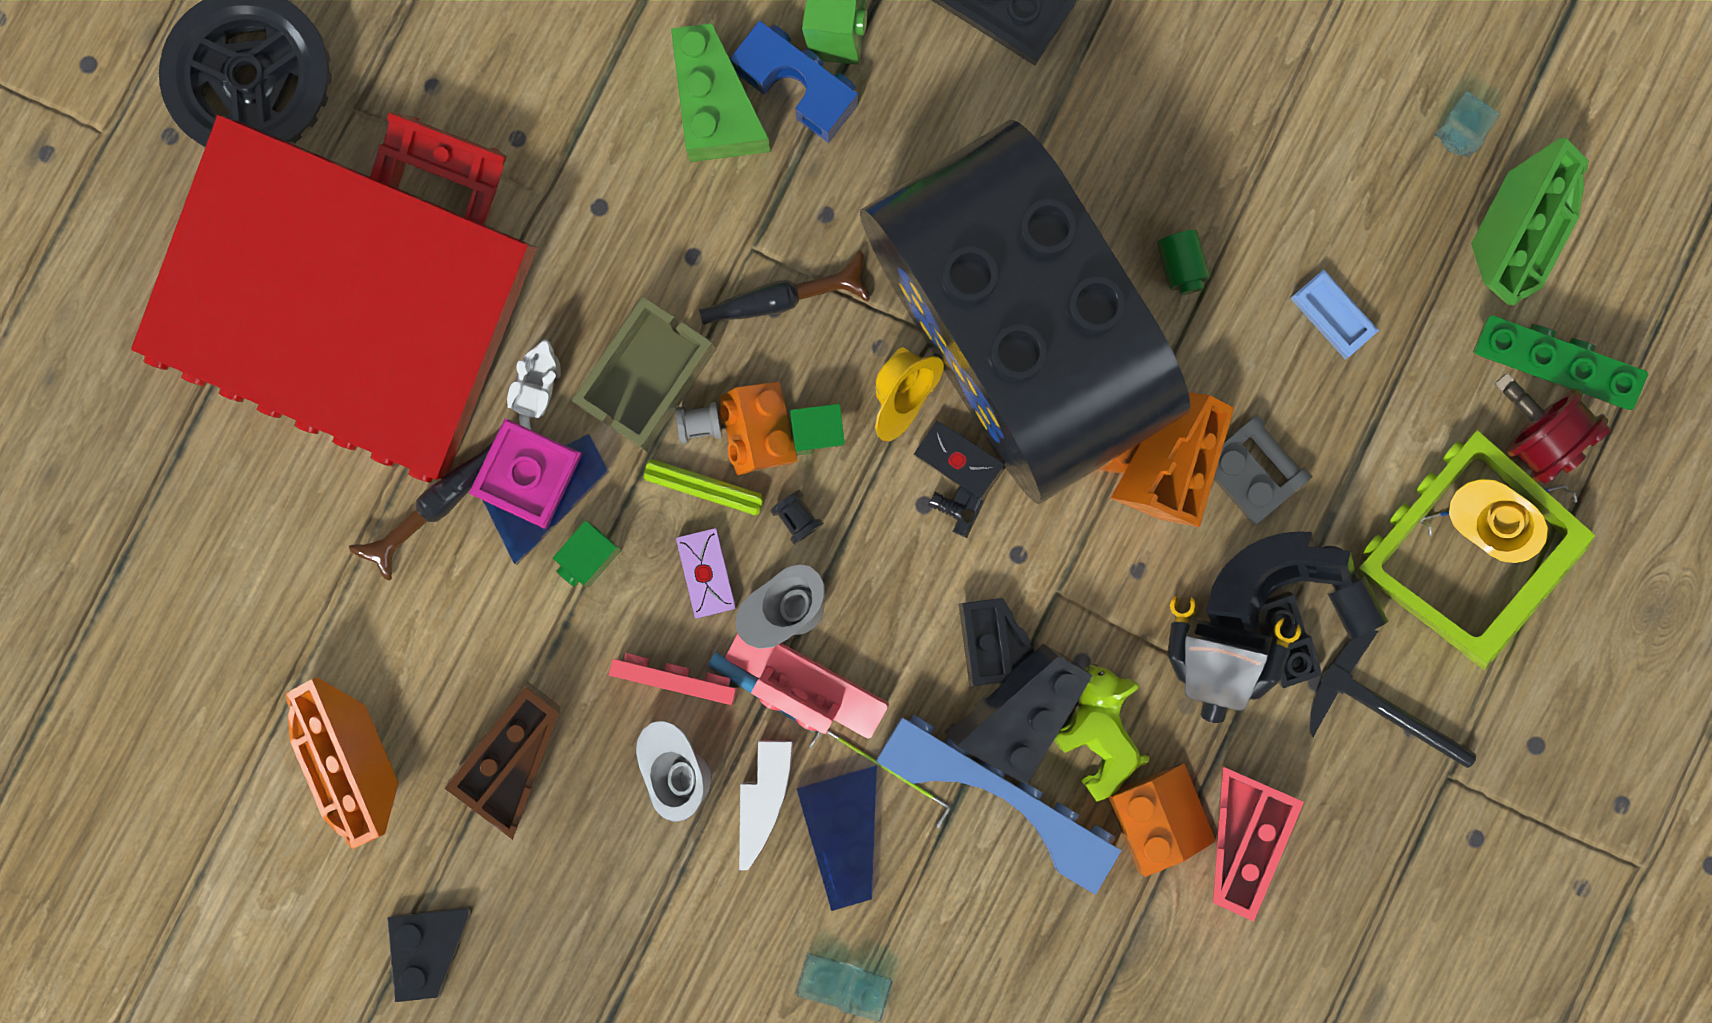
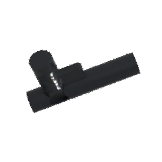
M959 487L954 499L950 500V498L947 499L946 496L943 497L942 494L934 491L928 506L935 510L938 509L939 512L942 511L946 515L949 514L950 517L953 516L957 522L952 532L968 538L987 496L982 501L964 488ZM971 510L973 512L969 523L963 520L960 511Z

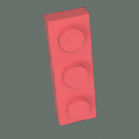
M625 653L624 660L612 659L609 676L720 703L735 704L738 688L729 686L731 679L729 677L706 672L705 680L688 676L690 671L688 667L666 662L665 668L662 670L648 666L650 658Z

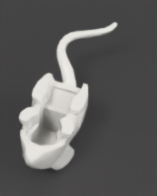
M545 339L531 349L523 357V360L518 361L517 377L511 384L507 396L508 408L518 412L519 424L530 430L531 417L539 418L544 415L552 396L554 379L561 377L560 362L557 356H555L550 342Z

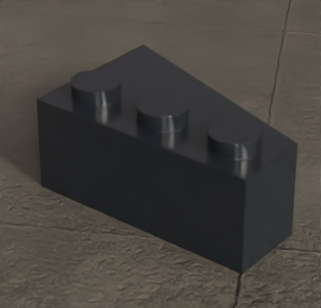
M1042 644L1004 678L1005 682L987 698L982 697L974 704L976 707L957 725L953 723L944 732L957 747L1027 785L1093 675L1075 661Z

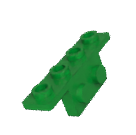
M1494 315L1486 317L1473 349L1475 355L1571 390L1578 388L1584 395L1626 410H1633L1648 377L1647 371L1594 352L1596 346L1575 338H1571L1568 343L1554 338L1556 331L1550 328L1532 324L1529 329Z

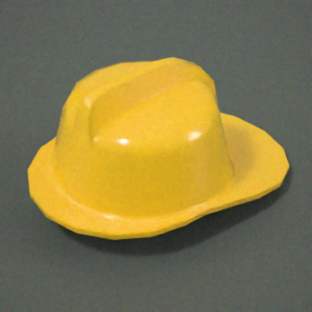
M901 347L878 372L875 380L876 397L882 406L877 415L875 428L877 436L882 441H892L898 438L908 429L917 416L926 398L936 387L943 374L944 363L938 356L921 358L909 349Z
M1478 479L1467 482L1455 492L1450 501L1449 515L1453 526L1464 537L1500 561L1510 563L1527 561L1537 555L1546 543L1548 527L1544 515L1526 498L1497 480Z

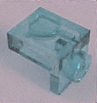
M1466 91L1434 135L1442 140V144L1447 150L1468 158L1482 146L1484 137L1501 114Z

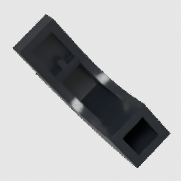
M1303 531L1276 534L1256 541L1236 554L1218 575L1212 587L1206 608L1210 622L1255 632L1263 604L1273 592L1285 585L1295 582H1315L1353 587L1356 571L1351 551H1345L1336 546L1315 547L1312 532Z

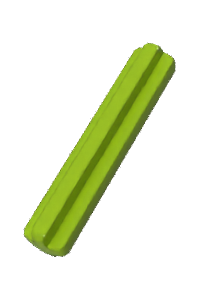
M650 459L644 470L643 478L648 482L745 513L758 515L763 505L764 496L761 493L658 460Z

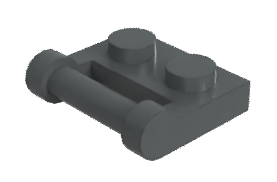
M1258 414L1224 442L1214 476L1216 483L1253 525L1261 522L1313 477L1305 467L1300 469L1263 427L1266 423ZM1249 437L1255 441L1288 479L1280 487L1242 445Z

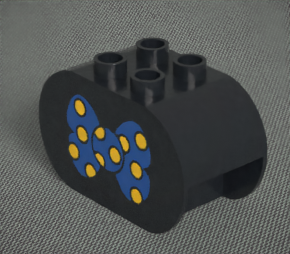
M1015 120L1006 121L860 209V218L867 238L892 287L934 355L943 361L945 373L1000 461L1005 464L1007 471L1019 487L1035 503H1043L1189 413L1190 398L1183 374L1158 323L1059 166L1037 138Z

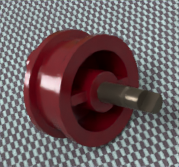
M1508 373L1504 374L1495 383L1502 393L1511 402H1514V405L1531 421L1513 438L1505 452L1510 457L1518 455L1533 470L1530 477L1536 483L1542 482L1547 484L1562 470L1569 473L1586 458L1582 451L1589 445L1594 446L1611 431V428L1607 425L1608 418L1604 414L1595 416L1581 401L1583 393L1578 388L1567 392L1543 410L1528 393H1524L1525 390Z

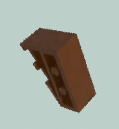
M527 681L448 780L444 789L513 840L561 706Z

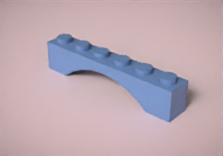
M913 714L910 721L904 717L900 718L876 758V762L912 784L929 781L959 782L982 788L1003 798L1019 810L1036 828L1049 851L1054 868L1063 876L1096 895L1121 853V850L1112 844L1116 838L1114 835L1096 824H1093L1091 830H1088L1076 823L1079 814L1057 802L1053 809L1040 801L1043 792L1028 783L1026 785L1022 782L1017 787L1003 778L1006 774L984 761L981 765L967 756L969 753L957 747L950 738H948L946 743L931 734L935 727Z

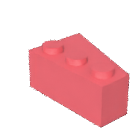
M1222 767L1212 901L1220 907L1254 921L1304 802L1225 767Z

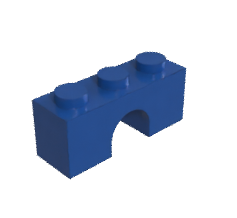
M759 20L730 57L736 74L763 95L780 79L792 78L801 82L806 88V93L795 107L796 119L829 143L858 106V93L855 92L856 86L844 75L837 73L834 76L822 67L824 65L823 61L812 51L804 49L801 52L790 43V36L780 27L773 24L769 28Z

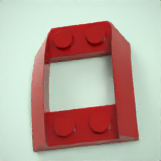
M393 112L388 113L386 121H389L383 144L379 145L370 177L398 188L407 163L469 187L473 191L465 217L485 225L507 156L497 148H487L419 121V118Z

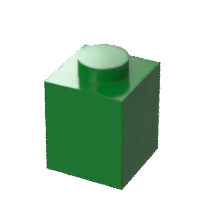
M585 520L552 559L560 565L556 572L570 585L576 587L580 582L583 586L590 587L622 549L592 523Z

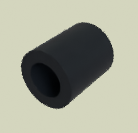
M1355 574L1353 587L1332 585L1334 590L1327 593L1350 639L1367 634L1389 622L1366 576L1357 578Z

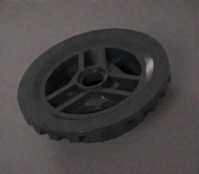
M202 0L190 8L177 21L169 33L162 49L159 63V85L163 101L172 119L186 135L204 148L217 117L204 98L203 89L209 84L230 112L226 117L295 144L303 138L301 136L303 131L308 126L313 127L318 121L317 114L321 106H326L328 100L326 92L328 85H331L332 74L329 71V62L331 60L319 30L306 14L288 0ZM255 31L266 32V40L228 43L229 39L239 34ZM247 64L254 65L257 70L254 81L247 85L239 84L236 80L239 68ZM292 76L297 77L298 83L293 97L280 113L276 112Z

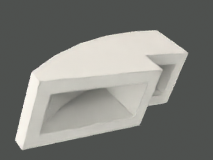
M759 740L757 782H742L740 784L739 870H748L765 845L777 821L786 795L791 771L793 740Z

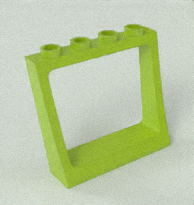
M1477 430L1465 445L1458 440L1449 449L1443 458V461L1448 465L1438 476L1430 472L1417 488V492L1421 496L1413 506L1410 507L1404 503L1396 511L1390 520V523L1395 526L1385 538L1378 534L1368 544L1363 552L1368 558L1359 568V574L1366 576L1371 584L1422 621L1485 671L1588 550L1596 535ZM1476 459L1484 461L1517 493L1534 504L1544 515L1545 519L1563 536L1561 543L1488 629L1479 637H1473L1382 569L1383 565L1470 463Z

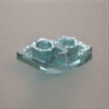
M807 952L795 994L804 999L838 1007L841 1012L881 1022L893 980L853 965Z

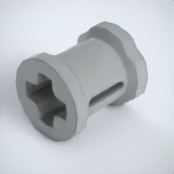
M711 402L709 407L690 410L676 407V423L681 444L687 443L690 438L711 435L715 439L722 438L717 402Z

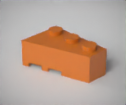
M1189 393V413L1141 442L1110 498L1162 521L1200 527L1234 407L1211 395Z

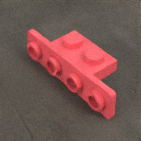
M737 633L726 655V660L759 678L751 694L757 696L764 706L772 710L784 711L796 718L798 724L810 731H819L826 734L832 721L835 720L858 734L871 738L889 706V703L783 643L772 648L758 649L748 646Z

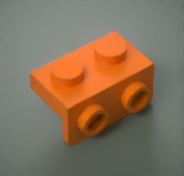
M780 381L736 387L719 397V417L725 425L729 442L728 457L732 465H734L737 476L745 475L754 470L791 465L798 462Z

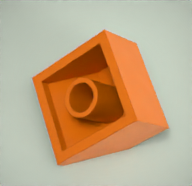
M1180 763L1120 787L1116 793L1108 797L1137 872L1144 877L1182 863L1216 842L1185 763Z

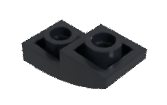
M1290 591L1268 598L1261 608L1257 623L1260 634L1272 636L1271 644H1275L1277 641L1273 630L1275 624L1281 619H1284L1280 626V634L1284 638H1292L1297 624L1300 625L1301 633L1299 638L1289 643L1287 648L1290 650V655L1279 681L1283 689L1322 675L1312 638L1305 632L1295 595Z

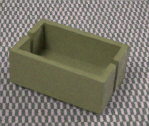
M642 296L572 401L648 452L716 349L710 340L683 322H680L678 325L674 316Z

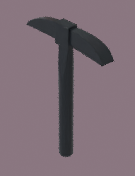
M1373 630L1357 638L1350 639L1337 654L1333 663H1329L1319 679L1321 683L1316 690L1310 710L1309 727L1312 737L1316 734L1337 694L1345 693L1464 767H1471L1476 761L1475 753L1352 679L1354 676L1350 674L1379 631Z

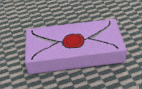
M717 528L677 537L676 541L695 619L736 609Z

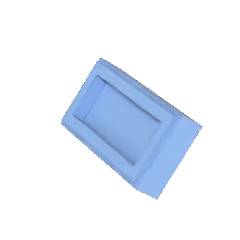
M1324 269L1290 298L1344 359L1350 357L1379 331Z

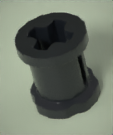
M801 490L792 493L770 510L773 516L778 515L792 534L790 540L793 545L808 537L824 524L820 518L815 519L802 500L803 493Z

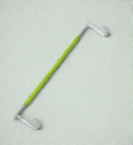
M829 730L827 731V733L837 738L838 741L842 742L846 746L850 747L854 751L866 757L873 763L877 764L881 768L885 769L889 773L901 779L902 781L912 786L916 790L920 791L924 795L928 796L931 799H934L935 801L939 802L940 804L948 808L942 816L939 823L937 824V828L941 826L942 821L944 820V818L950 810V807L948 805L938 800L932 794L925 791L916 784H912L911 782L902 778L898 774L879 764L878 762H876V759H874L867 753L863 752L859 748L855 747L851 743L847 742L843 738L836 736ZM818 731V733L816 734L815 738L809 746L810 748L813 746L821 732Z

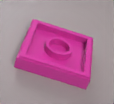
M505 418L469 494L547 529L582 454Z

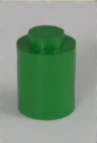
M1182 231L1158 240L1157 244L1170 290L1179 289L1180 295H1188L1203 290V282L1210 279V274L1198 231Z

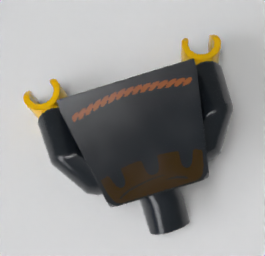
M1175 596L1171 600L1170 609L1176 616V622L1171 623L1167 656L1177 679L1185 683V695L1189 699L1203 702L1200 715L1204 720L1212 723L1224 722L1228 708L1238 711L1245 710L1249 699H1260L1279 683L1290 655V650L1287 649L1289 643L1294 642L1300 636L1301 628L1299 624H1297L1294 630L1293 637L1288 639L1280 634V626L1283 624L1284 619L1278 621L1273 630L1277 641L1275 644H1271L1272 636L1193 618L1197 613L1198 605L1192 597L1190 610L1183 614L1177 610L1179 597ZM1193 618L1191 625L1188 624V620Z

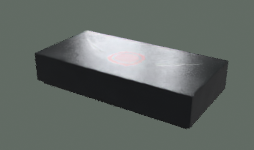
M937 420L914 452L916 458L982 501L1006 468L1004 463Z

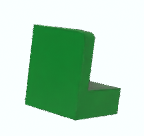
M840 404L790 410L797 456L813 454V450L839 447L845 444Z

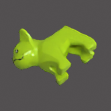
M1092 664L1084 669L1093 677L1080 696L1079 704L1075 708L1070 722L1060 729L1054 741L1064 753L1086 745L1102 758L1098 772L1095 775H1087L1081 779L1093 799L1100 801L1116 793L1122 783L1131 776L1135 769L1146 765L1150 759L1148 755L1140 754L1124 729L1119 716L1125 699L1140 687L1136 681H1131L1130 678L1121 679L1111 670Z

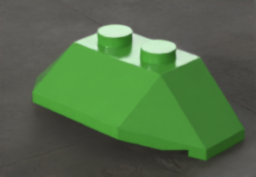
M1567 138L1557 139L1508 172L1471 243L1483 283L1508 305H1515L1520 302V299L1526 298L1543 288L1580 216L1584 192L1583 174L1587 172L1589 160Z

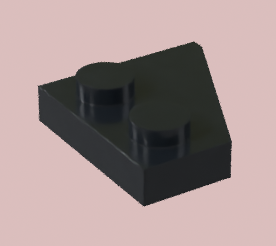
M1003 598L959 603L969 687L1005 682L1004 678L1034 652L1030 645L1031 640L1023 628L1017 625L1013 618V613Z
M471 906L397 914L387 917L395 1002L437 998L441 995L448 977L449 967L460 944L458 943L464 927L471 916Z

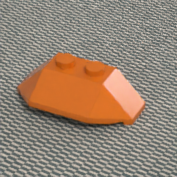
M319 677L311 679L287 692L286 701L290 706L288 714L290 743L322 818L337 834L346 839V843L352 849L385 835L399 782L366 705Z

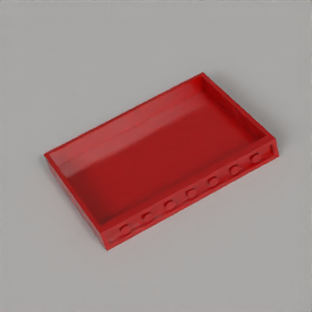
M217 115L131 350L144 355L143 362L162 370H168L169 367L182 372L181 378L190 383L200 386H206V383L212 384L220 388L219 394L225 398L237 402H243L245 398L258 404L256 410L274 418H281L282 415L296 420L294 426L300 430L312 434H319V431L334 436L332 442L340 447L349 450H356L357 447L371 452L370 458L391 467L395 463L409 468L408 474L411 477L432 483L433 479H441L450 472L538 247L235 119Z

